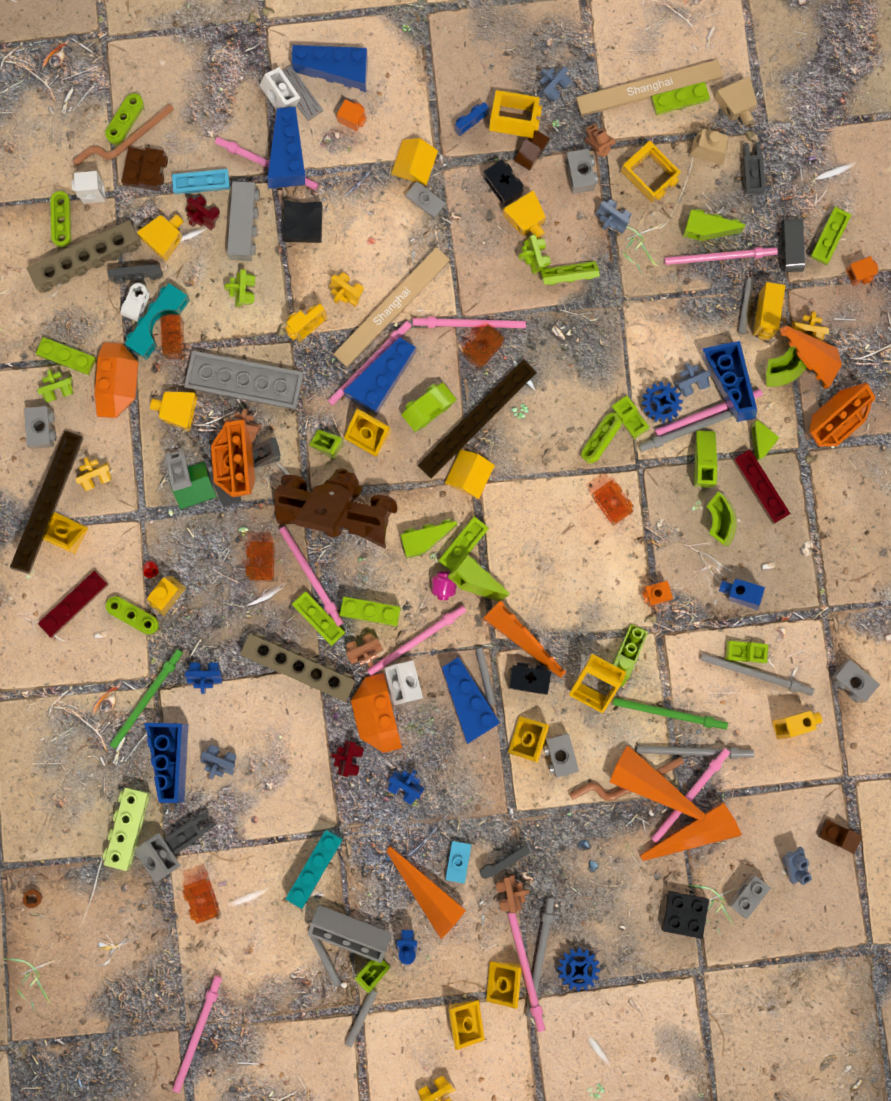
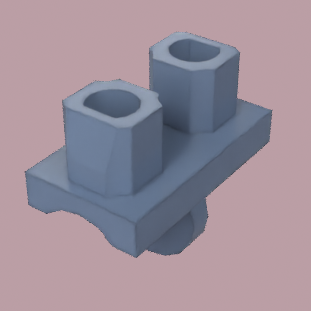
M565 66L554 75L552 74L555 70L552 67L548 71L546 69L540 71L542 77L539 81L540 84L544 85L547 82L538 93L541 98L545 96L550 101H555L561 94L555 88L556 84L558 83L565 89L572 82L566 74L568 69Z
M612 199L606 202L602 201L595 213L600 218L599 220L605 223L602 229L606 230L610 227L622 234L627 228L632 214L627 210H622L621 213L617 211V204Z
M689 363L684 364L685 370L679 372L683 378L673 382L674 386L679 388L681 394L687 397L694 393L691 384L695 382L700 390L710 387L708 377L711 374L709 370H699L697 365L691 367Z
M210 745L206 752H202L200 757L201 763L206 764L204 770L210 772L209 779L213 780L215 775L223 777L224 772L233 776L237 755L227 752L223 760L217 757L220 749Z
M799 846L795 852H787L782 861L783 865L787 867L789 881L792 884L799 882L802 885L810 882L812 877L808 872L809 861L805 857L804 849Z

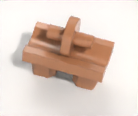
M596 124L585 129L588 135L584 139L585 143L592 147L600 157L609 154L610 145L616 144L614 138L609 136L606 130L599 129Z
M243 409L242 414L235 412L234 418L245 420L250 439L254 442L258 432L261 430L262 424L247 422L254 421V416L248 415V409ZM231 418L225 420V422L238 421L236 419Z
M372 633L362 637L365 644L358 647L356 641L346 644L348 652L346 655L351 665L359 662L360 666L368 663L369 667H372L371 661L378 658L376 653L383 650L378 638L375 639Z
M509 875L503 880L496 882L498 893L506 892L508 898L500 900L501 911H510L513 914L522 910L521 903L526 902L525 895L530 893L529 889H523L522 882L517 883L515 875Z

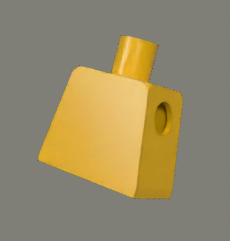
M534 190L503 209V216L522 236L531 232L533 235H536V238H540L545 234L541 225L545 223L546 217Z
M177 214L169 221L160 215L140 229L137 234L145 244L166 262L183 238L178 228L184 221Z
M164 392L162 400H151L150 410L159 411V419L161 421L190 432L198 397L192 392Z
M172 576L163 577L147 597L148 605L164 617L185 591L186 587Z
M805 711L773 720L772 724L777 739H785L817 730L816 725L822 723L823 720L819 712L812 714L811 711Z

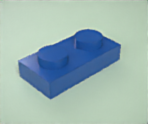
M485 102L481 105L477 104L468 115L459 117L455 124V132L461 136L488 116L489 107Z

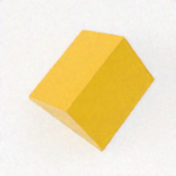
M421 138L403 139L391 175L413 182L418 181L420 184L427 186L438 150Z
M356 409L344 439L377 457L391 434V427Z
M460 449L445 484L479 500L495 465L477 453Z
M54 512L44 540L76 554L88 528Z
M519 716L508 753L538 763L549 725Z
M490 961L487 1002L518 1009L521 979L520 964Z
M479 1000L449 1004L455 1050L484 1041L485 1036Z

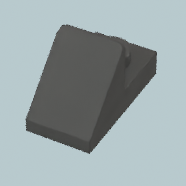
M276 437L269 438L252 448L254 468L281 460Z

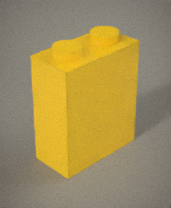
M766 282L759 292L753 336H757L760 340L772 339L779 330L785 285Z

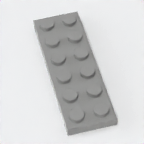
M192 351L184 388L296 410L304 373Z

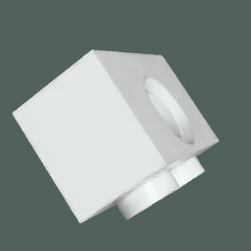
M280 67L264 74L260 87L276 111L277 108L297 106L300 96Z
M97 171L74 173L72 189L83 204L106 202L105 184Z
M414 661L384 668L394 706L423 698Z

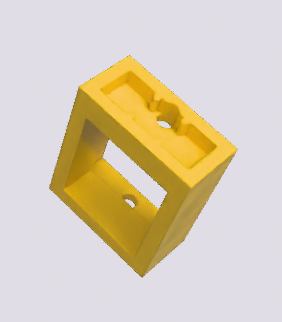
M496 90L489 131L533 138L534 131H538L540 120L536 118L541 116L542 106L539 105L540 97ZM501 106L532 111L531 121L499 116Z
M651 141L647 142L624 163L621 172L651 203L655 199L660 200L666 194L665 190L668 187L673 188L680 181L678 178L681 171ZM648 156L670 176L655 192L633 172Z
M591 654L574 682L569 696L603 714L620 688L627 672ZM587 673L612 685L606 696L581 683Z

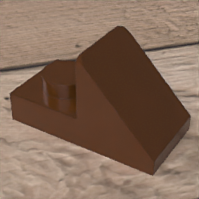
M534 131L533 138L528 137V139L524 140L514 162L530 171L547 146L550 138L539 131Z
M827 819L818 835L819 838L852 854H855L862 836Z

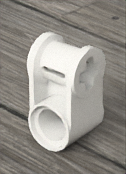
M135 283L131 286L127 298L121 307V316L137 322L143 316L150 296L149 291L143 284ZM137 292H143V295H136Z

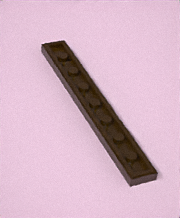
M523 359L418 464V467L432 479L537 372Z
M64 431L11 562V569L30 574L83 442V436Z

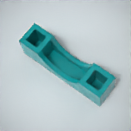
M170 283L166 287H162L157 300L149 305L147 314L138 320L134 332H130L125 339L127 348L146 361L157 347L153 339L155 323L166 315H180L190 301L185 293Z
M329 829L325 830L285 900L300 909L304 908L344 838Z

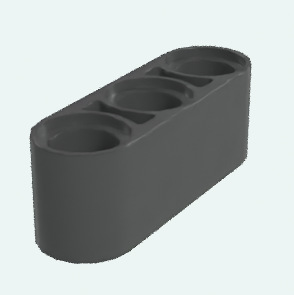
M782 219L783 272H803L805 268L803 219Z

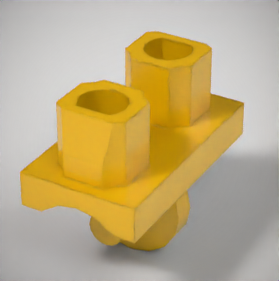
M344 272L338 276L334 274L328 287L332 290L331 294L335 296L333 302L336 304L340 301L345 304L349 302L356 307L359 304L364 287L359 283L351 287L348 284L350 278Z
M811 311L810 316L803 315L802 320L808 321V324L792 322L794 329L805 334L806 330L813 331L812 337L823 341L825 334L829 332L827 327L814 325L815 323H822V318L816 317V311Z
M86 457L84 458L85 464L79 466L81 472L87 469L88 471L77 475L75 478L77 484L80 483L83 489L88 491L95 487L92 478L97 475L102 484L111 481L110 465L107 462L93 468V466L99 464L98 460L90 461Z
M440 1076L434 1081L438 1089L435 1093L432 1094L428 1086L418 1090L421 1101H452L450 1097L442 1099L456 1091L454 1086L444 1076Z

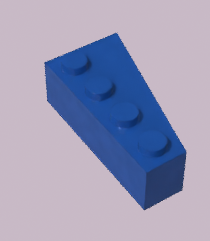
M293 45L292 67L296 73L313 78H322L327 82H336L343 84L345 87H354L366 92L367 48Z
M296 106L277 108L267 178L268 189L305 185V170Z
M399 337L343 391L344 396L377 415L416 354V347Z
M740 341L702 348V360L710 371L736 421L756 419L757 407Z
M459 657L443 666L442 670L466 743L468 744L500 724Z
M144 722L148 736V747H150L152 757L151 764L154 768L158 802L184 803L189 724Z

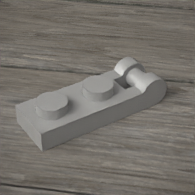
M183 447L178 448V451L172 453L171 451L165 452L173 491L192 486L187 457Z

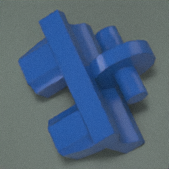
M190 663L188 671H185L187 684H193V688H200L201 694H206V688H213V684H222L223 681L218 663H208V671H201L200 663Z
M395 770L389 779L390 783L387 790L397 794L401 788L407 792L403 800L412 804L416 799L420 798L425 788L419 785L421 780L415 777L416 770H413L411 774L405 770L402 774Z
M401 930V940H397L399 960L404 965L412 964L416 958L417 941H414L413 930Z

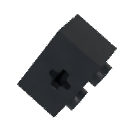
M501 159L483 171V179L505 207L522 196L524 185L519 178L514 177L511 166L508 163L505 164Z
M517 662V666H512L509 689L548 695L551 671H547L548 667L536 665V669L528 668L526 663ZM529 673H532V677L536 678L531 684L525 679V676H528Z

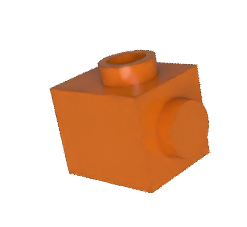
M347 99L344 100L336 114L337 122L356 132L359 127L364 126L367 120L364 107L357 102L352 103Z
M871 256L851 263L846 268L852 286L860 283L866 285L874 281L873 278L878 274V265Z
M668 581L643 588L642 598L644 603H648V607L673 599Z

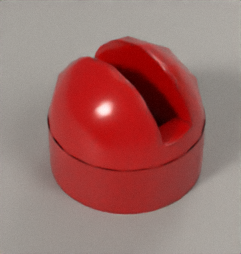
M147 561L143 565L145 577L153 578L158 575L159 570L155 562Z

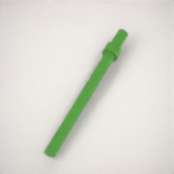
M177 649L169 661L166 660L160 674L109 744L115 749L118 747L168 674L174 671L176 668L175 664L183 654L182 651Z
M615 697L613 699L612 705L697 723L706 728L715 727L727 730L728 722L715 720L713 717L706 715L701 717Z

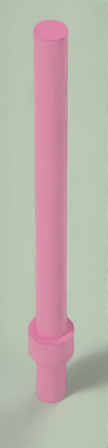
M220 137L216 138L215 144L226 148L228 152L234 155H241L269 169V160L239 147V144L233 141L228 142ZM305 178V186L316 191L319 184Z
M754 247L753 250L665 257L664 260L665 265L749 257L759 259L763 258V256L777 255L778 250L777 247L764 249L762 247Z
M428 316V318H413V326H428V328L449 326L526 329V321L436 319V317Z
M406 321L397 331L394 330L389 335L390 338L327 401L333 406L344 395L343 391L399 337L403 338L402 336L412 325Z
M761 389L753 391L754 399L763 396ZM724 402L655 429L656 436L729 409V407Z
M286 526L280 528L281 535L325 605V611L328 615H331L337 627L341 626L344 622L337 612L338 608L335 603L329 599Z
M460 606L451 613H446L442 616L443 619L368 668V673L372 676L447 624L449 626L454 623L456 618L467 612L464 606Z
M724 748L715 760H711L708 764V769L686 794L685 797L687 799L693 800L715 771L718 772L720 770L721 764L731 752ZM673 810L651 839L658 843L682 812Z
M508 913L532 1007L530 1008L531 1015L535 1019L537 1031L542 1032L545 1031L542 1018L543 1010L542 1006H539L516 913Z
M215 975L210 990L206 992V1001L172 1089L174 1092L180 1093L213 1002L217 1000V991L222 980L220 976Z

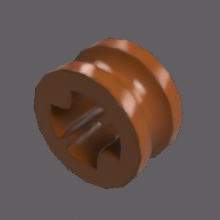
M37 890L27 891L23 896V903L28 908L37 907L42 901L41 893ZM36 894L37 897L35 899H37V902L30 904L28 902L30 899H27L28 895Z

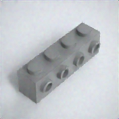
M232 182L227 250L229 260L252 261V255H256V244H253L254 237H257L255 219H258L259 209L256 207V201L260 200V189H257L254 182Z
M318 905L307 935L382 963L392 933Z

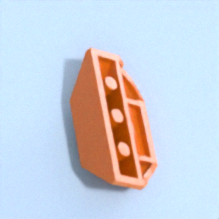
M103 342L99 352L95 383L97 417L117 418L136 399L139 362L122 343Z
M868 383L840 390L812 415L809 433L817 446H838L866 421L871 404L876 398Z
M245 420L225 422L223 429L211 445L214 483L231 497L251 495L255 483L252 442Z
M381 673L365 677L351 699L359 738L383 753L401 749V740L385 674Z

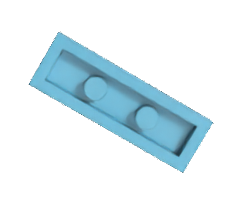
M228 169L172 174L174 195L230 189Z

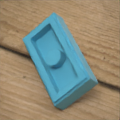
M452 841L445 880L465 884L472 844Z

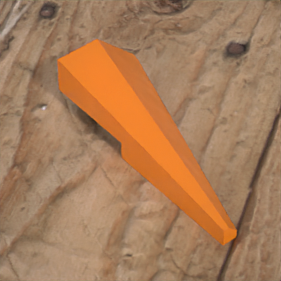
M789 326L780 328L781 335L790 339L788 341L789 345L796 347L797 355L807 368L817 373L815 378L817 380L822 379L823 388H829L842 366L838 348Z
M501 600L483 617L485 622L545 667H548L558 677L561 678L566 673L556 660L544 650V647L526 627L516 619L515 615L504 606Z
M626 746L616 764L610 783L698 820H704L706 815L704 812L697 808L691 800L687 799L663 775L651 767L630 746Z
M721 802L705 813L703 821L695 819L639 856L643 861L738 837L742 833L725 803Z
M390 846L386 850L387 854L438 936L442 939L466 912V909Z

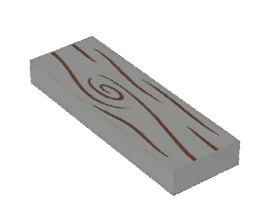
M291 65L283 70V73L300 96L297 107L307 121L323 112V108Z

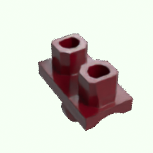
M201 195L195 199L189 197L185 210L190 218L189 225L192 227L196 224L201 227L204 225L212 231L220 216V210L215 206H212L209 210L204 208L207 202Z
M345 740L343 748L338 747L336 754L330 753V757L335 758L333 766L339 767L337 774L348 777V775L357 776L359 765L351 764L353 756L362 757L364 748L356 745L355 742Z

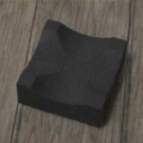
M284 201V242L322 243V202L300 203Z
M668 891L662 931L703 939L709 899Z

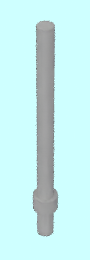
M727 410L661 437L658 435L653 437L651 441L640 444L639 449L643 452L654 447L659 448L666 442L733 417L731 410Z
M702 653L700 659L719 667L788 688L789 691L794 693L801 692L810 696L814 693L813 688L801 685L800 682L795 680L788 681Z
M637 745L636 751L643 754L718 756L723 749ZM738 747L727 749L731 752L728 755L730 759H738V757L754 758V750H741Z
M547 898L545 913H542L541 918L543 923L532 976L536 995L550 924L553 923L554 918L552 913L555 899ZM528 997L525 1016L532 1018L530 1011L532 1007Z

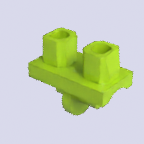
M530 235L529 239L523 242L524 246L521 247L523 253L519 254L518 258L519 260H525L526 265H530L532 274H536L541 269L548 267L551 264V260L548 255L541 256L540 251L546 248L545 239L536 238V235Z
M241 269L240 273L236 274V278H230V283L224 285V290L229 291V297H235V307L241 308L243 305L254 303V293L245 292V288L254 287L255 276L246 274V270Z
M52 369L47 370L48 376L43 377L42 380L44 383L49 381L51 383L37 389L38 394H42L44 400L48 403L57 399L54 389L60 388L63 397L72 395L74 393L72 386L74 381L72 376L56 381V379L62 377L61 372L54 374Z

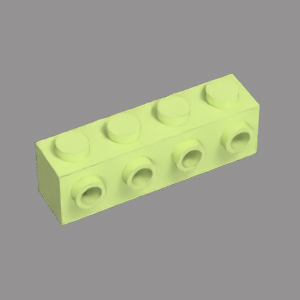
M129 787L120 792L118 802H121L113 817V821H115L114 829H111L108 835L110 844L103 854L104 866L124 871L131 869L135 854L134 850L137 847L151 793Z

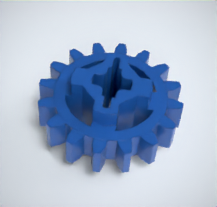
M660 382L658 387L654 383L652 389H646L647 394L642 396L646 401H643L641 406H646L643 413H649L648 419L654 417V423L660 419L661 423L664 424L666 419L671 422L673 420L672 416L678 417L679 414L676 411L682 410V407L679 405L683 403V400L678 399L681 396V392H675L676 386L671 389L670 383L664 386L663 382ZM662 391L659 395L654 394L655 392ZM661 399L664 400V406L660 405ZM666 410H667V411H670V410H671L670 413L662 415V413H663L664 411H666Z
M580 947L577 948L576 952L570 948V954L563 953L565 959L559 958L562 966H557V970L562 971V973L558 976L559 978H565L562 983L563 985L569 983L570 990L574 986L577 992L580 991V987L588 990L587 985L594 986L592 980L599 979L596 975V972H600V968L596 967L599 961H593L595 954L588 955L589 950L587 948L584 952H582ZM583 956L581 960H575L573 957ZM569 963L570 971L566 975V965ZM590 964H591L592 971H591V974H590V976H589L588 973H587V970H588V967H589ZM576 965H578L579 967L582 966L581 968L583 971L581 973H579L578 971L574 973L576 971ZM575 979L584 980L582 982H574Z

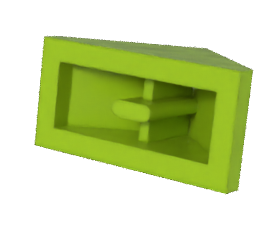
M754 421L751 424L755 458L757 461H760L780 437L760 421Z
M318 429L309 446L335 460L344 443L341 437Z
M370 960L355 975L354 980L369 993L391 967L384 960H382V963Z

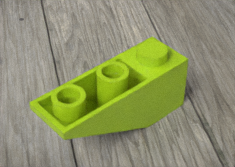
M695 209L691 210L688 215L683 237L698 241L710 240L742 233L746 224L741 223L737 219L728 220L724 219L721 215L706 214L703 210Z
M696 431L694 487L714 488L717 485L716 432Z
M452 519L441 521V525L427 524L422 526L423 529L415 531V528L404 530V534H401L406 559L426 554L457 527V521L453 522Z
M469 555L461 559L447 576L461 590L492 600L500 601L510 594L503 585L491 577L490 573L485 571Z
M630 624L612 662L614 666L627 672L621 687L629 679L648 634L647 631L633 624Z

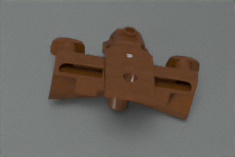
M336 469L329 480H326L323 485L316 486L312 492H308L307 483L302 477L284 475L281 477V485L274 492L277 524H295L323 531L329 537L340 536L342 528L348 530L349 534L358 535L384 549L386 548L385 536L388 518L391 513L397 512L398 506L393 498L384 495H374L370 501L371 505L353 502L356 497L360 496L362 487L359 485V480L355 474L348 472L346 469Z

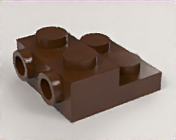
M129 147L121 181L122 185L159 191L160 185L164 183L163 170L168 165V157L165 152L151 148L143 150Z

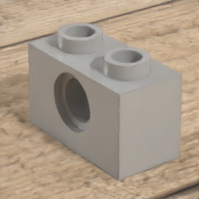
M589 149L567 152L566 164L572 194L594 191L598 183L597 172L593 171V166H595L594 155H590ZM583 168L587 173L581 174L578 169Z
M48 406L24 408L27 446L31 449L54 447V441H56V432L53 430L52 424L55 423L54 412ZM44 423V430L38 432L37 427Z
M850 659L845 660L831 677L835 681L833 684L842 691L845 689L849 693V697L856 703L866 702L880 685ZM853 677L858 681L856 688H853L850 684Z
M569 734L545 739L546 744H543L545 755L550 756L551 763H548L551 775L554 774L557 778L579 772ZM559 750L565 753V759L561 762L555 759V753Z
M160 833L145 841L134 850L155 883L181 866Z
M750 874L727 905L742 917L748 919L771 887L756 875Z

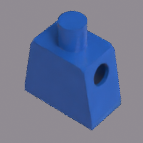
M735 579L733 584L722 580L719 592L729 594V601L758 610L765 587ZM742 590L744 593L742 595H739L736 593V591Z

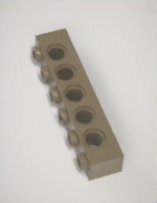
M128 220L39 261L26 269L35 288L40 293L48 292L58 284L68 283L75 276L85 275L92 268H100L107 261L117 260L122 254L138 250L142 244L132 223ZM117 240H124L121 245H115ZM107 247L104 253H98L100 248ZM84 255H89L87 261H81ZM67 263H72L71 268L64 269ZM50 271H55L52 277H47Z
M257 632L254 635L249 633L241 650V656L346 703L348 702L356 684V681L353 680V675L344 671L341 675L335 672L336 668L331 665L325 664V667L317 664L319 660L313 657L303 658L300 656L301 652L290 648L289 651L282 648L284 644L275 640L272 643L265 641L266 636ZM263 645L269 648V653L266 656H261L259 653V649ZM280 653H284L287 657L286 662L283 664L277 662V656ZM298 661L304 663V669L301 672H296L294 669V665ZM315 669H320L322 672V676L318 680L312 678V671ZM332 677H338L340 680L336 688H332L329 685V680Z

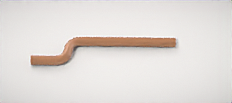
M168 104L111 152H106L98 146H90L74 158L72 162L78 166L95 153L104 159L116 158L170 114L174 108Z
M679 757L656 770L663 775L684 764V761ZM589 783L572 791L569 795L574 800L589 791H595L605 801H613L631 791L620 788L613 793H607L597 783Z

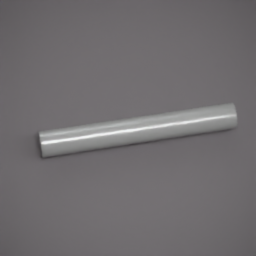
M752 278L746 279L738 331L742 335L746 334L754 283Z
M483 648L475 649L488 705H495L496 701Z
M310 936L333 985H339L341 981L320 939Z
M373 989L369 992L345 1042V1045L348 1047L353 1046L378 992Z

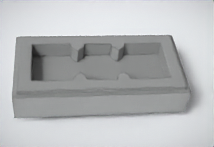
M418 181L405 194L408 200L433 219L446 206L444 201Z

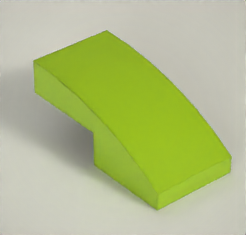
M628 396L612 405V409L621 417L622 424L633 439H636L650 429Z
M727 641L725 660L767 664L769 644Z

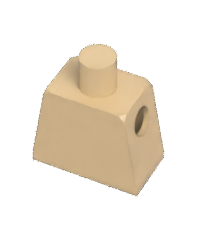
M750 77L717 90L714 98L730 121L741 118L744 126L754 121L751 113L757 107V100Z
M702 129L694 137L689 156L723 165L728 150L729 136L717 131Z

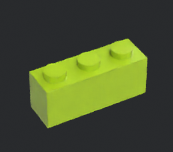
M343 597L340 617L398 628L401 607Z

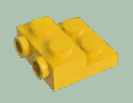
M321 304L314 305L307 311L306 316L301 310L298 313H292L287 319V325L284 327L286 334L293 341L296 339L300 343L328 319L325 308Z

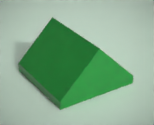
M205 462L188 467L192 486L173 491L181 510L217 498Z

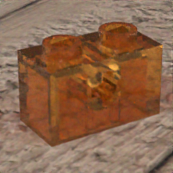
M181 316L161 317L162 354L166 359L185 358L184 321Z
M489 324L485 328L481 327L475 334L476 338L472 342L468 341L463 347V357L478 370H481L505 342V338ZM479 344H486V349L484 347L479 349Z
M611 480L593 492L591 497L612 526H615L634 512L632 509L634 506L628 498L625 499L621 494L623 491L619 484L613 483ZM611 499L618 501L616 505L610 504Z
M250 542V546H247L246 557L250 558L249 565H246V577H249L251 582H274L275 543ZM259 557L265 561V563H261V567L256 563V561H259Z
M209 877L184 886L185 890H182L185 901H189L191 907L189 915L192 921L195 920L196 924L221 915ZM199 896L201 899H205V902H203L202 904H197L196 900L199 899Z

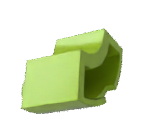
M790 346L784 355L768 360L766 372L767 387L788 384L805 371L807 366L797 355L795 346Z
M444 383L437 386L435 384L431 385L426 390V394L417 401L412 400L405 406L406 410L401 416L414 432L425 428L457 401Z
M718 491L706 506L713 518L709 534L724 546L729 547L736 533L737 518L730 500Z

